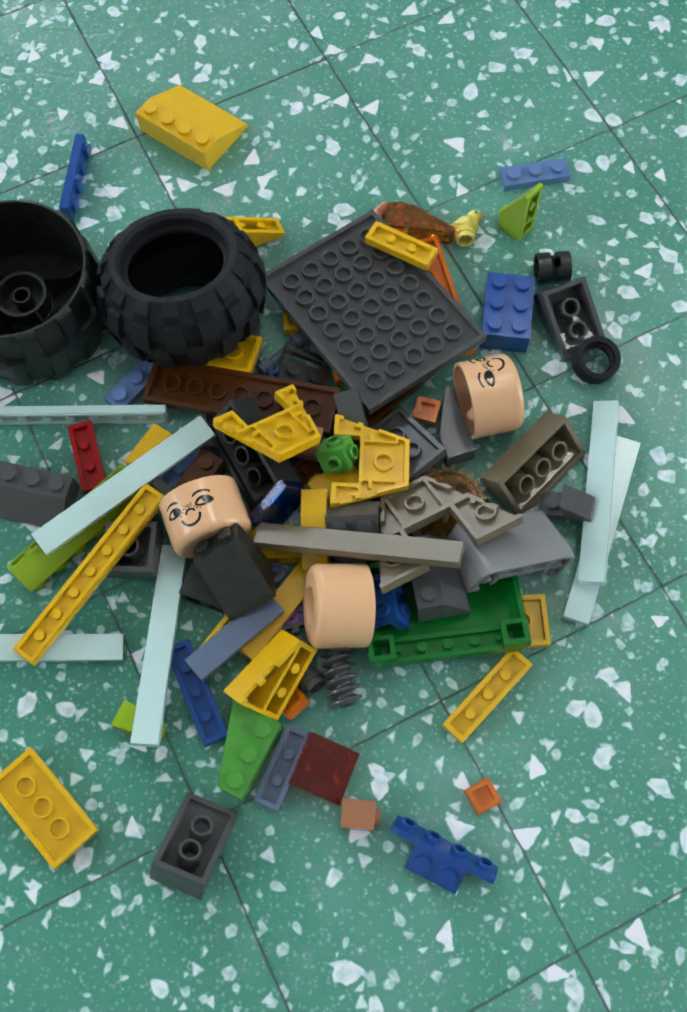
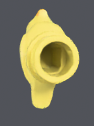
M471 210L467 215L458 218L452 224L442 226V232L453 234L459 246H470L475 241L479 222L484 218V215H481L477 210Z

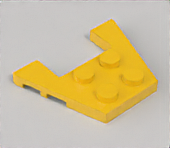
M293 384L275 391L274 400L285 410L256 423L247 425L233 410L213 418V427L279 463L320 444L321 435L310 414L307 415L303 408L304 403L302 400H299L296 394L297 389Z
M335 414L334 435H350L352 440L360 441L358 483L331 482L330 508L408 490L410 439L382 429L377 431L363 426L364 423L362 422L357 424L344 419L342 415Z

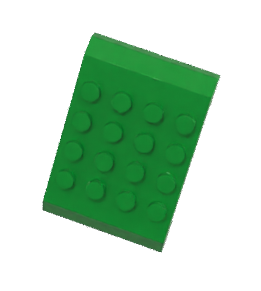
M380 563L367 564L372 575L380 573ZM517 575L499 579L495 584L491 585L489 583H480L479 591L466 593L470 613L418 622L409 581L406 582V593L404 596L411 612V617L408 618L410 628L400 631L391 624L375 628L372 641L368 646L370 666L388 668L516 652L530 646L532 641Z

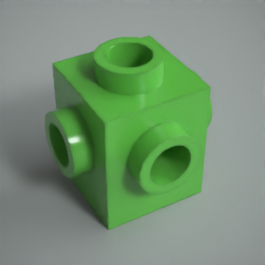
M333 435L325 438L315 452L325 474L333 472L344 473L352 470L359 457L358 447L354 444L350 435Z

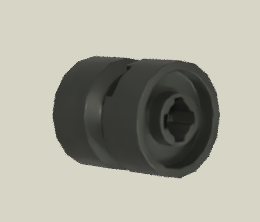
M557 251L554 255H551L549 252L535 253V282L537 284L550 283L552 279L556 282L570 281L572 277V258L570 252Z

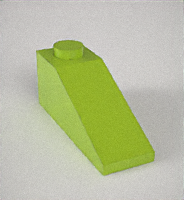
M538 183L516 197L510 204H505L499 211L498 226L517 241L524 237L534 226L544 186L542 183Z

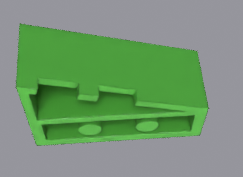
M233 699L217 787L235 798L246 802L283 731L282 724L239 704Z

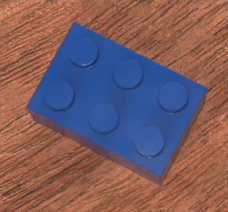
M488 272L481 329L487 335L485 342L479 345V348L526 353L531 333L535 277Z

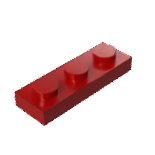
M91 420L67 426L79 481L84 495L88 494L106 478L94 425Z

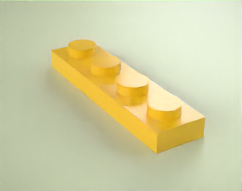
M518 651L508 652L446 719L442 727L459 743L463 744L533 664Z

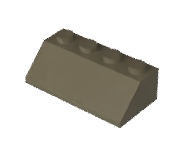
M545 412L480 478L495 499L514 515L521 514L533 508L543 497L544 491H549L586 452L566 416Z

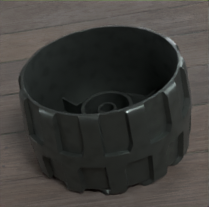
M35 200L0 201V377L10 379L15 385L21 386L33 385L34 380L44 378L57 380L70 374L73 371V365L80 360L89 359L101 344V331L106 329L95 300L97 287L95 284L96 272L99 264L97 256L87 239L81 235L74 221L60 210H54Z

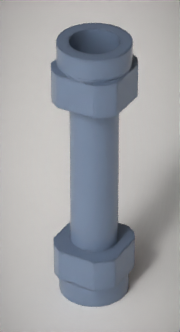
M301 331L290 337V342L295 343L294 346L301 349L308 343L307 338ZM283 348L269 359L265 357L256 366L262 375L267 376L269 375V369H275L274 366L281 361Z

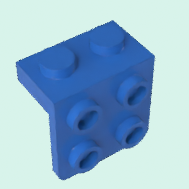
M380 573L372 575L376 599L375 628L391 624L400 631L410 628L408 618L411 617V612L408 604L405 602V583L382 595L379 587Z

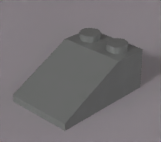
M585 276L534 294L533 299L540 319L563 361L571 359L574 351L585 339L592 336L605 337ZM591 347V348L587 349L584 353H586V352H588V351H591V350H593V349H596V348H595V347Z
M187 792L152 862L150 879L202 900L238 816V812Z

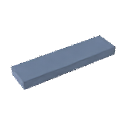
M271 598L229 622L187 657L185 662L203 682L284 614L283 608L274 598Z

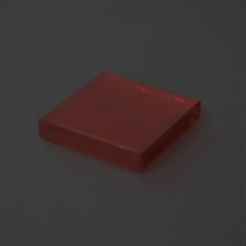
M309 732L288 784L340 806L360 753L316 733Z

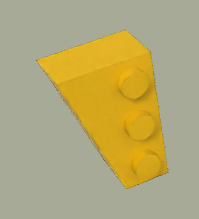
M281 629L223 692L239 704L278 721L315 656L317 649Z

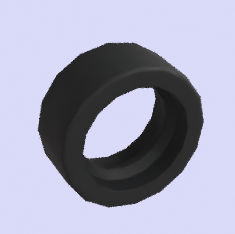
M592 336L585 339L572 356V368L576 376L589 384H601L608 381L618 371L621 363V354L617 345L603 336ZM595 347L606 353L609 359V367L605 372L595 373L586 367L583 362V354L587 349Z

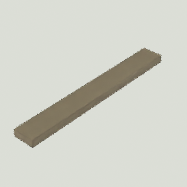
M260 523L253 542L259 549L460 569L465 549L464 541Z

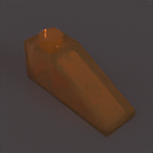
M404 202L388 203L387 226L416 239L437 235L439 243L453 244L455 227L413 204Z

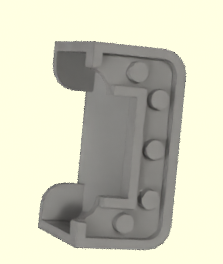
M531 508L521 513L523 516V523L479 546H476L459 523L454 525V529L447 536L448 540L464 541L465 549L461 566L458 570L466 593L479 591L480 583H489L491 585L495 584L499 579L540 571L541 574L547 573V576L559 574L575 559L574 553L544 511L537 510V508Z

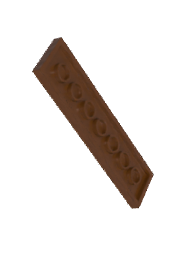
M154 362L142 400L146 404L166 405L168 408L216 416L231 399L253 396L264 417L267 418L285 410L274 400L275 391L293 384L297 389L296 394L299 400H302L304 403L303 408L307 415L310 414L316 427L324 428L325 436L331 437L335 414H337L333 394L342 391L340 388L208 365L168 368L158 366Z

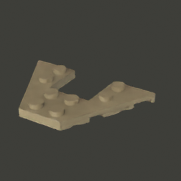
M426 475L410 482L408 490L380 497L381 534L408 536V534L451 513L476 546H479L523 523V516L519 513L516 516L499 509L497 504L486 503L480 497L467 492L465 494L453 490L452 486L436 482L435 479ZM380 561L379 587L382 595L430 571V567L428 565Z

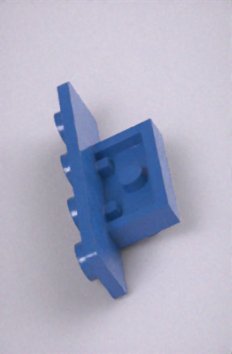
M397 815L390 831L415 844L404 868L456 894L467 871L491 884L494 883L498 867L490 859L482 856L478 857L469 852L463 845L453 844L442 838L436 831L426 830L418 826L414 820Z

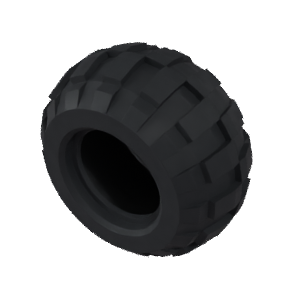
M197 208L162 210L132 222L109 243L96 272L95 284L97 287L95 300L108 332L135 358L149 363L156 362L158 366L179 368L180 366L189 365L198 367L208 364V361L218 357L223 358L238 348L239 342L245 341L258 326L259 315L263 314L267 296L264 263L259 256L258 249L243 230L240 231L233 222L214 212H204ZM182 286H204L186 295L161 297L167 292Z

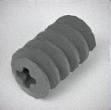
M340 650L320 655L321 658L327 659L322 662L323 669L328 670L324 673V678L331 680L325 686L328 690H333L327 695L329 700L335 701L330 704V709L353 706L356 704L355 701L362 698V695L354 694L353 692L360 687V684L351 682V680L358 677L357 673H350L349 671L356 666V663L347 661V659L354 656L352 652Z

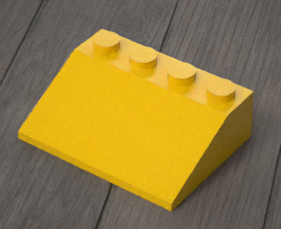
M181 85L150 97L135 112L142 132L207 171L248 127L247 123Z

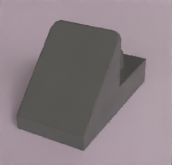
M563 485L562 492L544 491L540 510H543L549 519L591 522L596 498L571 486Z

